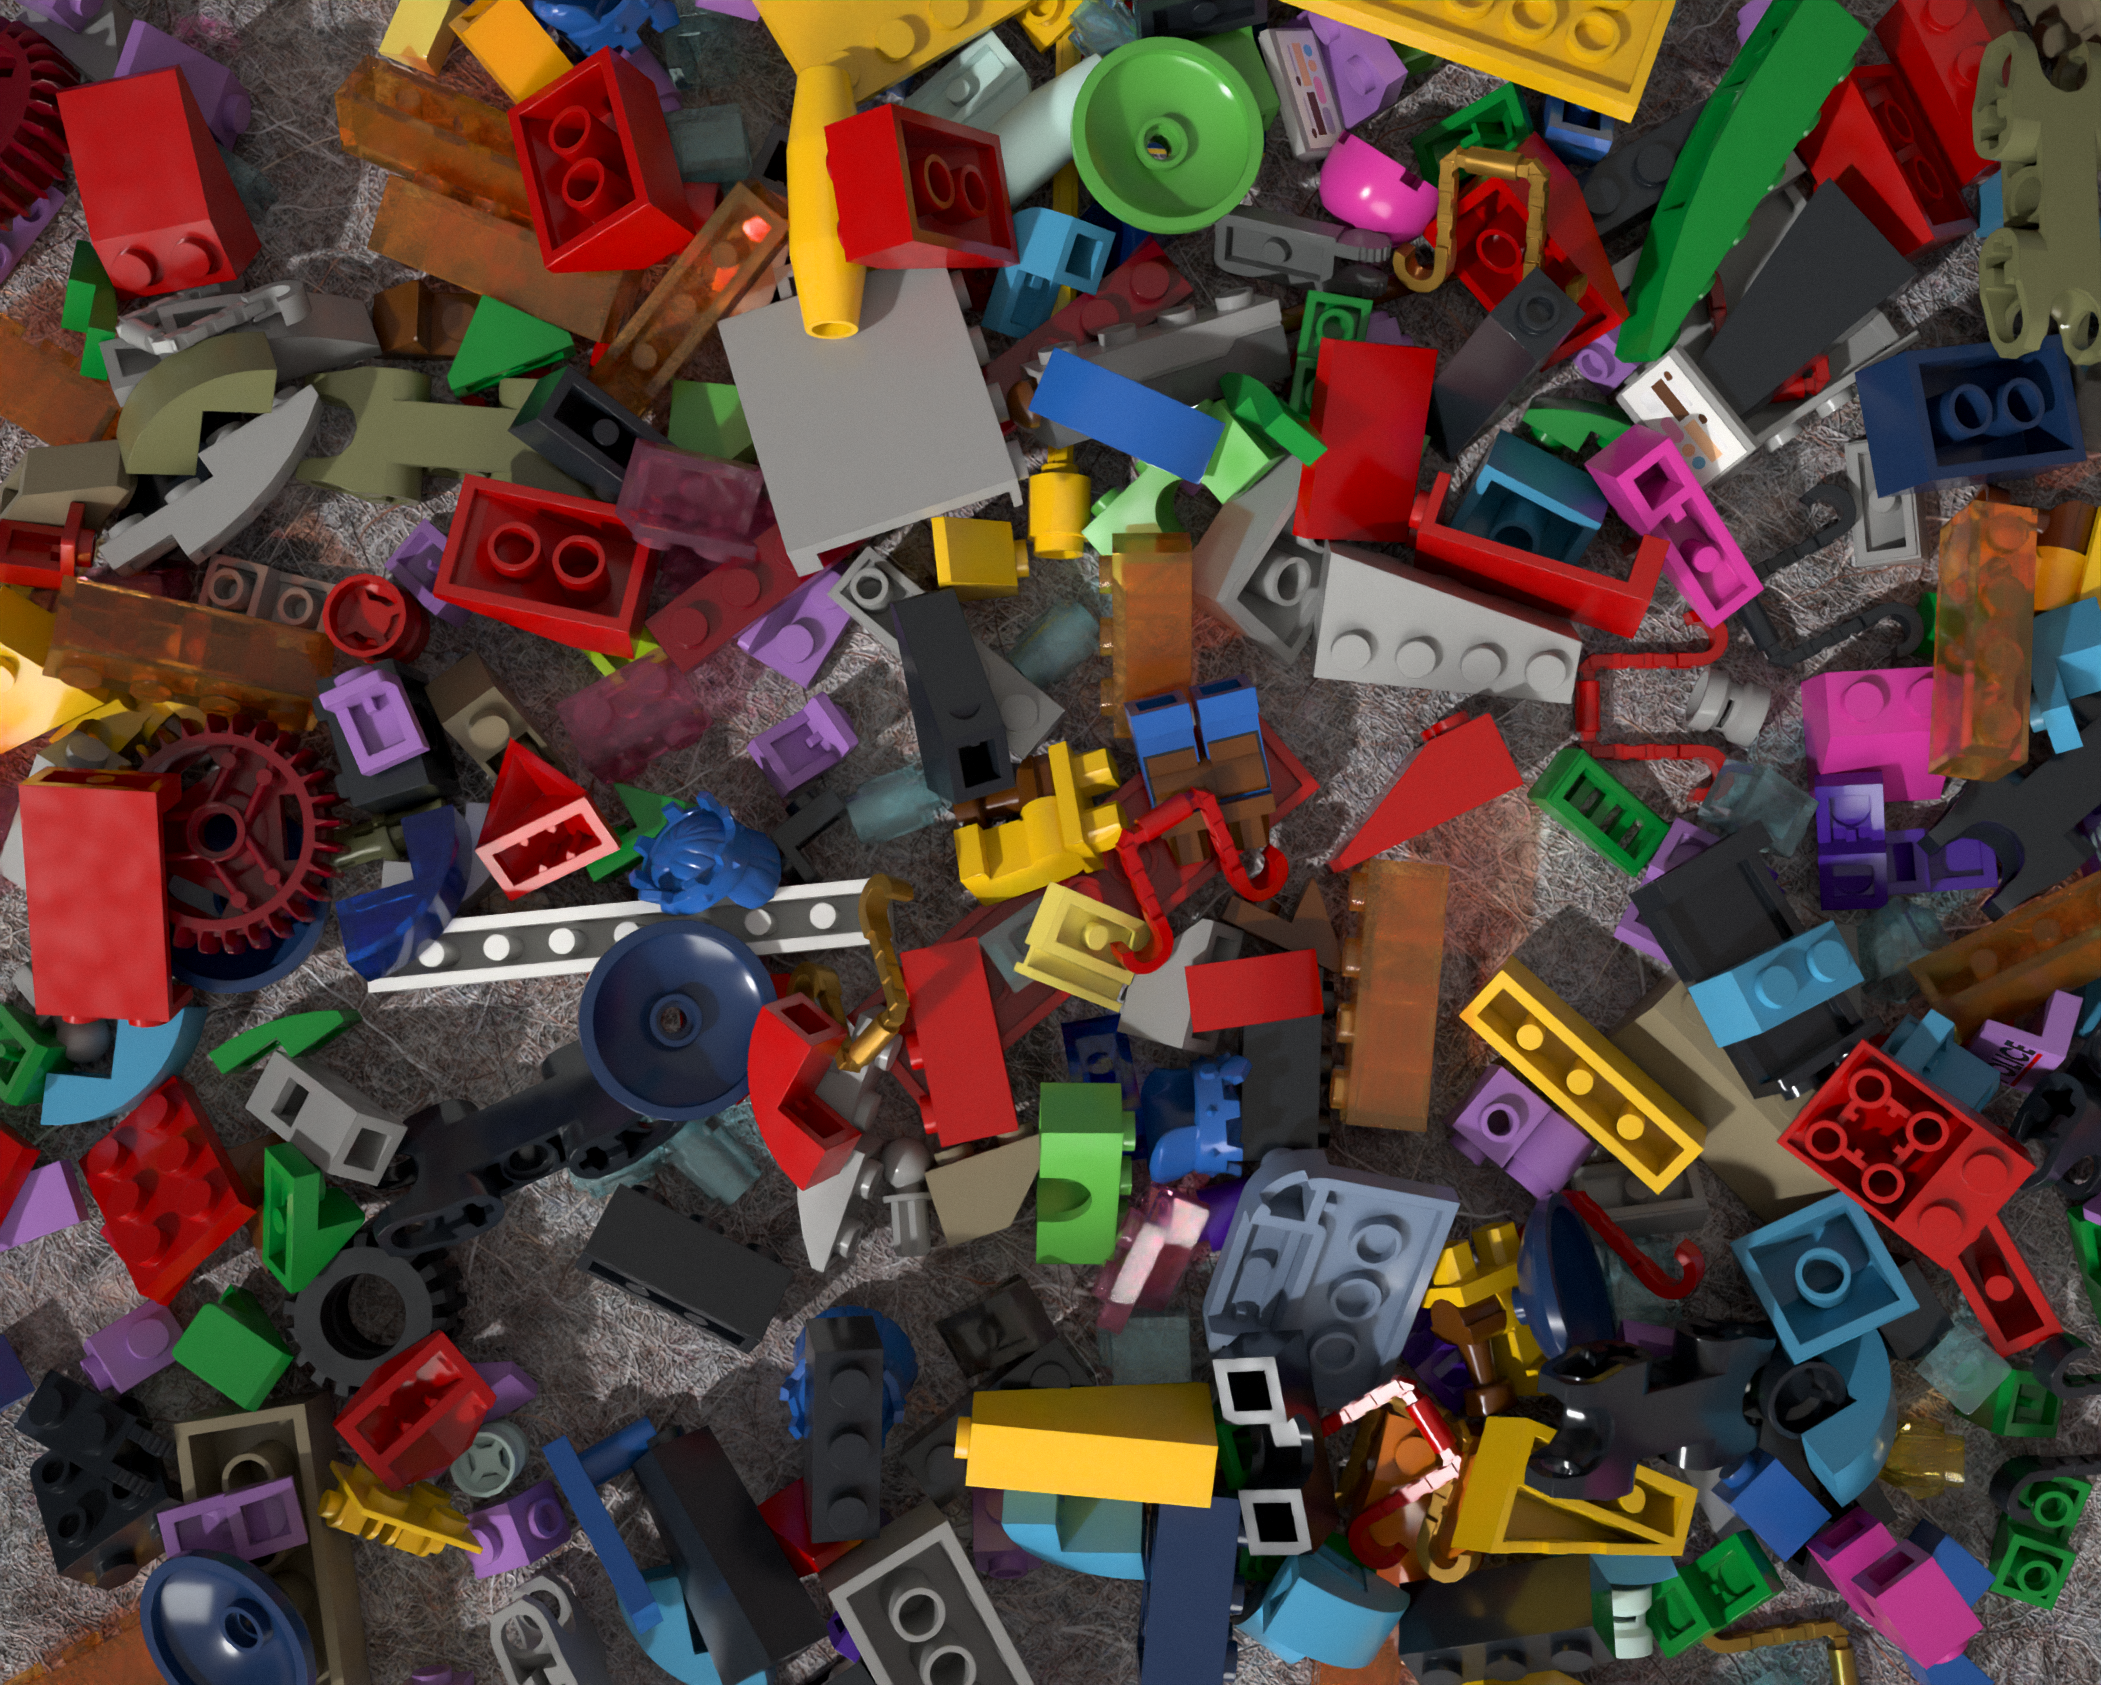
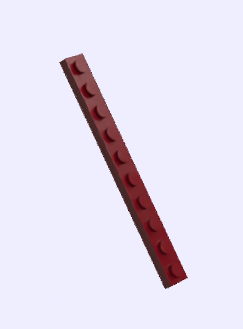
M1154 240L1103 278L1099 283L1095 296L1083 293L981 370L986 385L998 382L1005 400L1010 387L1022 379L1019 365L1039 359L1037 351L1040 348L1064 341H1075L1077 347L1099 341L1098 331L1117 324L1135 323L1136 329L1158 323L1156 316L1158 312L1182 305L1191 298L1194 290ZM1011 419L999 423L1004 438L1019 427ZM776 523L643 623L683 675L687 677L873 536L819 553L824 569L799 577L787 555L778 523Z

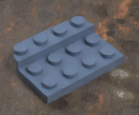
M1276 1148L1269 1151L1263 1157L1261 1167L1253 1173L1244 1186L1202 1305L1201 1322L1210 1357L1213 1359L1241 1333L1303 1329L1317 1406L1339 1410L1343 1405L1359 1396L1363 1397L1369 1390L1381 1383L1390 1381L1460 1206L1455 1189L1329 1165L1324 1150L1301 1149L1292 1151L1288 1148Z

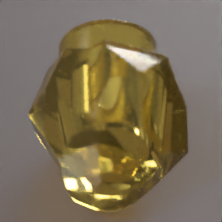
M1912 1418L1897 1421L1893 1446L1885 1464L1876 1477L1917 1500L1944 1494V1487L1963 1489L1965 1471L1964 1435L1946 1434L1944 1426L1937 1420Z

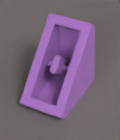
M424 518L384 566L428 610L460 629L474 612L434 597L432 592L448 537Z

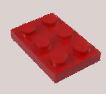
M176 1075L170 1077L78 1160L138 1293L156 1302L257 1213L195 1090L190 1083Z

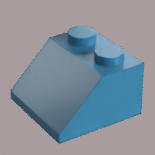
M1500 429L1470 480L1446 527L1575 566L1601 527L1609 502L1591 475Z
M1842 1191L1730 1242L1736 1265L1774 1333H1777L1776 1336L1794 1365L1900 1318L1920 1307L1864 1208Z

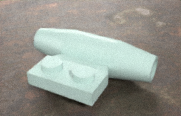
M990 29L978 36L900 106L999 135L1011 211H1013L1074 159L1070 142V122L1073 106L1088 74L1102 58L1095 53L1032 91V80Z

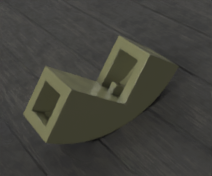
M265 332L229 333L194 343L195 345L163 359L139 381L123 406L116 433L126 474L196 475L203 411L272 413L277 367Z

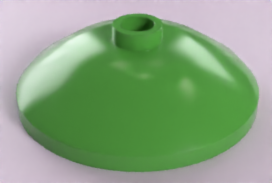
M1161 36L1148 37L1124 44L1106 55L1092 69L1081 86L1073 106L1070 122V142L1073 158L1080 177L1093 197L1107 211L1123 222L1148 232L1184 234L1201 230L1220 221L1242 201L1253 185L1260 169L1264 148V131L1259 107L1252 91L1239 72L1229 62L1211 49L1198 43L1181 38ZM1158 143L1162 145L1166 150L1167 158H1154L1148 151V144Z

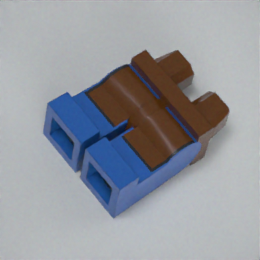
M1245 673L1188 687L1202 753L1199 754L1193 732L1194 724L1189 702L1180 689L1124 702L1151 809L1179 792L1182 794L1187 792L1191 786L1202 789L1206 788L1216 795V802L1220 806L1226 824L1229 825L1236 850L1246 851L1267 846L1270 843L1268 814L1277 811L1271 791L1270 775L1258 719V712L1260 711L1256 688ZM1200 808L1195 809L1192 816L1160 835L1161 839H1166L1179 866L1201 862L1211 857L1205 829L1208 828L1205 825Z

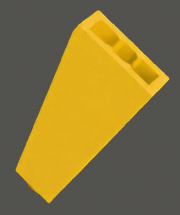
M1186 1382L1070 1387V1389L1046 1388L974 1392L972 1416H958L954 1458L967 1459L965 1486L1210 1508L1218 1441L1209 1383Z

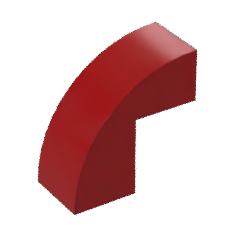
M799 992L762 1006L751 1035L747 1070L751 1104L761 1135L781 1169L802 1191H805L840 1174L862 1133L815 1094L816 1089L845 1040L848 1031L803 993Z

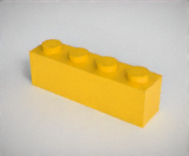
M1512 954L1469 998L1459 1014L1463 1021L1657 1195L1704 1150L1707 1127Z

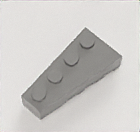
M1325 539L1309 650L1313 677L1571 704L1582 641L1569 620L1494 593L1489 595L1462 585L1461 581L1439 573L1434 575L1403 564L1400 559L1381 552L1373 553L1348 544L1347 540Z

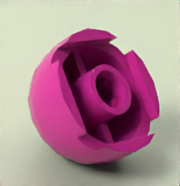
M1342 129L1329 150L1320 171L1319 193L1322 205L1338 220L1335 225L1345 227L1344 231L1364 228L1375 233L1386 234L1392 240L1391 248H1395L1406 241L1411 243L1422 236L1427 225L1437 216L1439 205L1437 188L1425 180H1420L1405 167Z

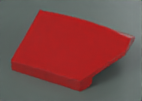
M438 1329L375 1368L332 1425L391 1492L404 1489L405 1485L440 1475L467 1451L474 1442L487 1410L493 1407L497 1396L444 1332Z

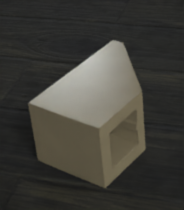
M118 439L30 448L0 485V519L64 528L70 503L85 504V528L97 531V541L103 532L107 517L115 507L124 509L129 504L137 487L138 475L126 474Z
M476 649L424 687L441 725L495 783L510 737L561 773L568 768L565 761L514 692Z
M1031 1121L1019 1123L1018 1131L995 1135L998 1144L977 1151H973L971 1142L968 1141L934 1153L937 1164L925 1170L924 1175L948 1247L1011 1227L1039 1170V1130L1034 1131Z

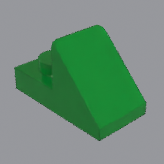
M614 782L613 785L637 827L629 831L626 824L613 828L622 841L621 849L585 866L593 881L608 884L643 863L644 857L636 852L633 847L639 835L654 838L667 824L668 820L661 808L673 800L684 810L698 805Z
M290 1141L265 1147L262 1262L288 1292L292 1294L303 1291L362 1226L365 1221V1213L342 1189L338 1187L326 1189L321 1169L315 1163H311Z
M231 1283L217 1303L209 1301L202 1306L171 1353L176 1361L244 1409L253 1412L258 1410L294 1358L252 1291Z

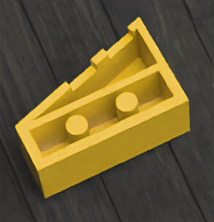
M4 585L0 588V754L104 705L123 657Z
M1487 1416L1450 1547L1485 1553L1505 1554L1576 1553L1682 1556L1699 1489L1637 1464L1634 1489L1627 1496L1610 1501L1551 1498L1525 1485L1524 1480L1529 1456L1549 1444L1558 1430L1529 1418Z

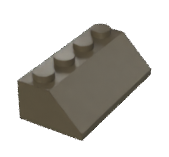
M1673 966L1604 1035L1615 1047L1707 1127L1705 1148L1697 1157L1766 1226L1840 1192L1838 1188L1776 1142L1777 1138L1823 1083L1820 1082L1810 1091L1789 1101H1785L1781 1094L1754 1099L1723 1047H1717L1694 1000Z

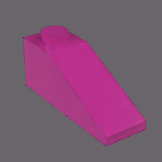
M1636 423L1584 463L1615 513L1639 543H1641L1644 534L1671 541L1661 570L1706 626L1713 629L1764 590L1763 585L1669 436Z

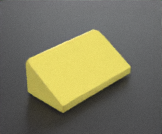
M400 0L378 51L381 55L438 77L456 37V33L448 24L470 5L471 0Z

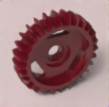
M0 16V229L10 232L13 231V219L21 214L24 217L31 218L30 206L39 198L50 200L46 190L55 179L65 181L64 175L60 170L65 161H71L72 159L56 93L63 88L81 85V74L74 68L70 60L63 55V52L44 35L41 36L37 31L20 20L11 22L3 16Z
M207 713L205 730L198 720L182 718V739L171 730L158 729L156 733L162 747L161 750L158 751L155 748L142 744L137 745L135 750L144 764L139 769L126 765L117 767L118 770L179 774L198 760L210 755L219 767L183 792L182 800L163 814L169 935L174 931L172 944L176 947H193L198 939V951L201 953H219L223 942L225 952H228V954H243L246 951L248 938L251 946L255 949H266L271 947L270 929L280 938L289 939L295 936L289 917L293 916L302 922L316 920V916L306 903L310 898L324 902L333 900V896L320 884L324 877L342 879L345 876V872L330 864L332 854H348L352 849L344 843L334 841V831L349 828L353 824L351 820L332 816L331 808L347 801V799L341 798L338 792H325L323 789L335 779L337 774L328 768H319L312 771V768L322 755L317 749L311 747H304L297 752L302 739L297 733L287 730L277 737L279 726L277 723L269 720L260 719L254 728V721L251 716L242 713H235L230 725L224 715ZM296 795L302 811L304 835L298 860H289L284 796ZM219 814H227L236 823L237 837L230 848L216 852L207 845L204 830L211 818ZM175 874L229 899L221 918L178 900L168 889L173 875Z

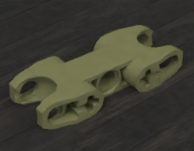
M2008 31L1989 42L1986 46L1979 68L1976 95L1972 108L1975 150L1981 158L2001 161L2004 228H1998L1992 232L1982 246L1978 265L1980 300L1985 313L1990 340L2000 358L2017 359L2024 354L2038 351L2044 337L2047 335L2049 316L2051 315L2058 324L2065 353L2074 364L2090 366L2101 362V238L2097 172L2101 171V45L2099 43L2083 41L2076 48L2061 53L2053 70L2050 83L2042 72L2035 43L2024 32ZM2011 53L2010 76L2008 86L2006 87L2002 80V68L2006 58ZM2086 62L2087 77L2084 85L2077 90L2076 78L2078 70ZM2021 309L2023 326L2020 335L2015 340L2013 336V322L2016 314ZM2093 312L2098 318L2099 329L2096 340L2089 347L2088 328L2090 314Z
M364 366L350 370L306 375L305 387L311 384L318 393L321 402L329 406L352 410L355 415L357 429L352 443L339 455L325 458H307L300 461L296 470V479L304 485L339 492L372 504L417 506L421 504L423 476L464 480L465 473L606 502L508 432L509 427L539 379L506 378L500 380L498 408L430 403L432 378L426 374L405 369Z

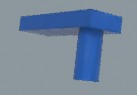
M646 1415L578 1454L575 1453L566 1434L542 1447L558 1483L640 1635L664 1620L656 1600L595 1489L631 1469L630 1466L649 1451L646 1441L657 1435Z

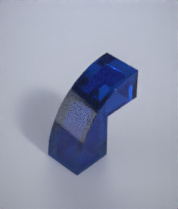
M453 804L401 819L414 877L413 880L335 902L348 964L368 982L385 977L401 969L426 951L447 928L462 902L471 874L472 837L470 826Z

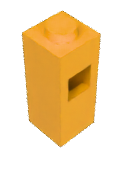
M475 0L448 24L516 105L574 67L520 0Z

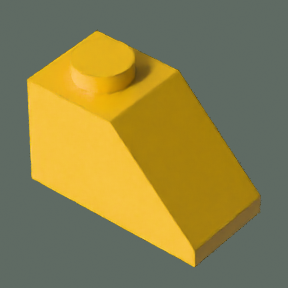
M946 516L931 518L940 589L949 586L954 587L959 602L1019 596L1017 578L1030 577L1026 539L1013 540L1011 522Z

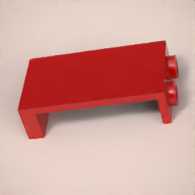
M1439 471L1432 492L1419 490L1408 523V527H1411L1406 543V547L1415 550L1414 568L1434 575L1439 573L1459 580L1462 585L1489 595L1494 593L1562 618L1630 639L1634 638L1651 602L1671 541L1644 534L1626 580L1622 581L1443 526L1451 481L1450 474Z
M46 766L18 784L36 1015L62 1016L63 1021L72 1024L92 1023L102 1018L128 1020L130 1025L141 1028L166 1024L193 998L192 986L172 985L163 814L182 800L181 774Z

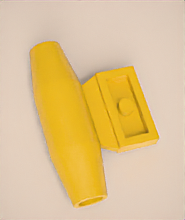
M830 65L811 66L799 72L786 150L789 255L805 332L810 336L823 339L846 338L858 332L866 273L880 269L846 262L845 252L837 234L839 216L833 182L826 167L828 149L824 126L857 115L858 112L849 73L842 68Z

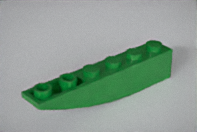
M1773 0L1707 101L1675 163L1648 230L1626 303L1630 315L1621 324L1614 354L1622 363L1655 362L1673 348L1681 334L1679 326L1691 307L1700 301L1714 285L1716 280L1714 272L1728 250L1736 246L1747 234L1751 226V219L1749 217L1758 203L1783 178L1786 172V165L1784 163L1796 144L1805 138L1818 124L1821 118V111L1819 109L1833 87L1842 82L1854 68L1857 59L1854 54L1869 31L1836 0Z

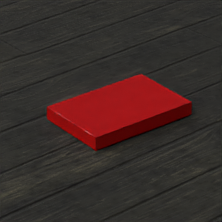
M1321 337L1309 423L1321 435L1328 450L1309 467L1304 463L1302 464L1292 535L1305 539L1407 543L1408 523L1413 509L1438 349Z

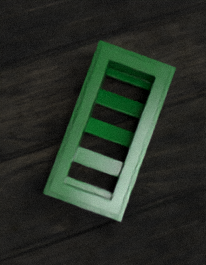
M1561 749L1527 793V797L1547 815L1629 877L1636 878L1671 828L1667 822L1583 749ZM1578 777H1580L1579 780H1578V781L1575 783V785L1572 787V789H1571V790L1568 792V794L1564 797V795L1567 793V791L1570 789V787L1573 785V783L1576 781V779H1577ZM1594 789H1596L1601 794L1585 815L1579 812V809ZM1615 805L1621 808V811L1603 833L1599 827ZM1636 820L1642 826L1623 850L1617 844Z

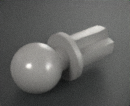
M32 960L16 970L12 979L13 983L35 1009ZM40 1015V1018L37 1020L40 1028H47L54 1024L58 1027L56 1038L67 1046L66 1058L72 1062H93L104 1055L110 1045V1029L103 1019L86 1024H72L63 1021L62 1016Z
M901 1137L890 1142L881 1155L880 1162L884 1164L883 1175L890 1184L895 1186V1195L884 1196L883 1204H891L894 1252L899 1257L924 1256L929 1254L931 1250L927 1201L933 1199L930 1192H921L920 1184L926 1179L924 1175L925 1170L931 1168V1156L926 1146L919 1140L911 1137Z

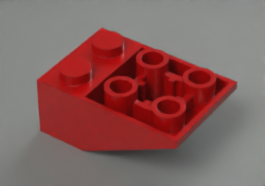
M1863 1037L1776 1140L1779 1145L1945 1270L1950 1267L2037 1168L2026 1147L1973 1108Z

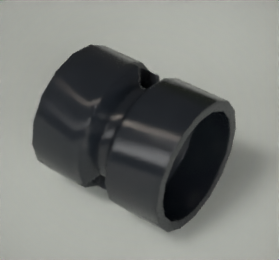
M1767 1320L1753 1323L1774 1332ZM1776 1336L1773 1359L1755 1371L1747 1384L1743 1399L1751 1407L1755 1408L1760 1416L1779 1434L1790 1439H1802L1801 1434L1843 1410L1847 1392L1843 1377L1820 1354L1794 1365Z

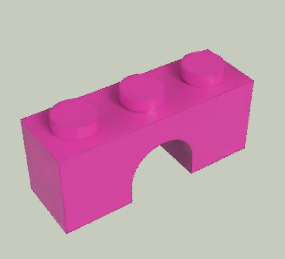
M1859 1506L1805 1544L1852 1610L1926 1670L1934 1664H1943L1958 1657L1967 1648L1969 1638L1984 1628L1933 1556L1908 1539L1897 1544L1883 1523Z

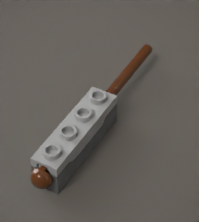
M1434 261L1420 266L1427 270H1434ZM1453 271L1442 284L1460 278ZM1391 274L1387 276L1386 294H1382V297L1378 296L1376 299L1370 298L1368 300H1373V307L1417 292L1408 289L1399 281L1396 274ZM1252 287L1235 288L1215 295L1216 305L1195 311L1194 305H1181L1160 311L1156 314L1158 323L1136 329L1135 323H1122L1106 327L1097 332L1099 341L1077 347L1075 341H1064L1047 345L1037 351L1039 359L1019 365L1022 379L1010 387L1005 399L1009 417L1013 423L1021 428L1034 429L1038 441L1056 449L1092 439L1028 410L1054 347L1115 372L1190 407L1198 405L1207 398L1215 400L1224 397L1219 380L1227 372L1251 376L1262 384L1291 376L1293 374L1285 335L1301 330L1305 302L1280 310L1278 299L1256 295L1253 293Z

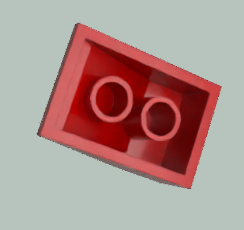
M180 64L60 89L56 93L91 241L120 300L126 301L238 279L262 245Z
M888 103L824 126L828 149L826 167L834 186L839 216L837 234L845 252L846 262L880 269L1011 267L1020 264L999 135L894 103Z
M1534 131L1509 151L1523 153L1527 159L1538 157L1546 169L1550 170L1549 208L1546 218L1548 219L1547 235L1544 246L1546 255L1545 274L1564 293H1566L1565 286L1575 275L1587 273L1588 280L1584 296L1576 303L1586 314L1541 368L1540 372L1542 373L1622 324L1630 314L1578 181L1538 133ZM1477 175L1458 190L1457 226L1455 231L1457 255L1453 271L1489 313L1523 279V264L1527 250L1526 232L1527 221L1529 220V189L1531 188V184L1523 177L1519 181ZM1437 216L1427 225L1422 234L1434 249L1436 247V237L1438 236Z
M465 473L432 593L437 599L570 647L635 660L644 625L643 622L645 621L664 545L659 513Z
M1463 710L1421 732L1420 735L1425 744L1407 755L1325 861L1324 866L1328 874L1331 875L1352 867L1523 785V780L1490 713H1486L1471 721L1467 711Z

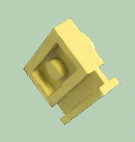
M1050 881L1025 940V943L1031 945L1024 963L1016 962L1013 971L1119 1013L1122 1003L1116 1000L1123 983L1130 986L1135 973L1129 971L1111 953L1110 943L1123 941L1133 952H1136L1148 943L1150 930L1147 922Z

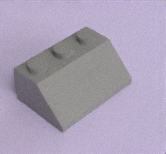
M1280 445L1279 448L1285 453V456L1240 498L1223 505L1173 583L1207 614L1280 661L1291 665L1312 634L1325 539H1305L1292 535L1303 462ZM1347 540L1348 544L1364 550L1371 543V541Z

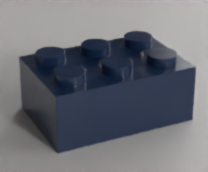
M2061 334L2045 336L2038 351L2024 354L2017 359L2000 358L1992 342L1904 351L1855 372L1878 499L1983 485L1985 483L1991 484L2034 478L2087 460L2068 357L2063 348Z
M1215 1469L1210 1508L1151 1503L1146 1549L1145 1580H1143L1135 1653L1138 1685H1223V1682H1235L1238 1643L1232 1640L1233 1624L1229 1620L1230 1614H1242L1245 1576L1243 1573H1239L1240 1562L1239 1557H1236L1237 1547L1248 1548L1249 1545L1238 1489L1228 1490L1222 1469Z

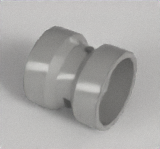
M1708 666L1702 671L1692 689L1684 713V725L1701 732L1710 729L1723 732L1727 741L1748 747L1754 741L1763 725L1770 705L1771 690L1769 687L1752 681L1743 685L1730 680L1727 672Z

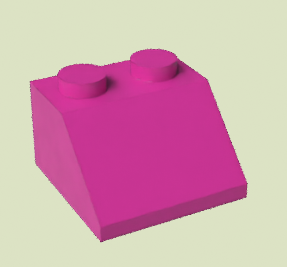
M1954 665L1826 672L1800 682L1810 807H1816L1814 775L1882 771L1884 803L1940 799L1960 730Z

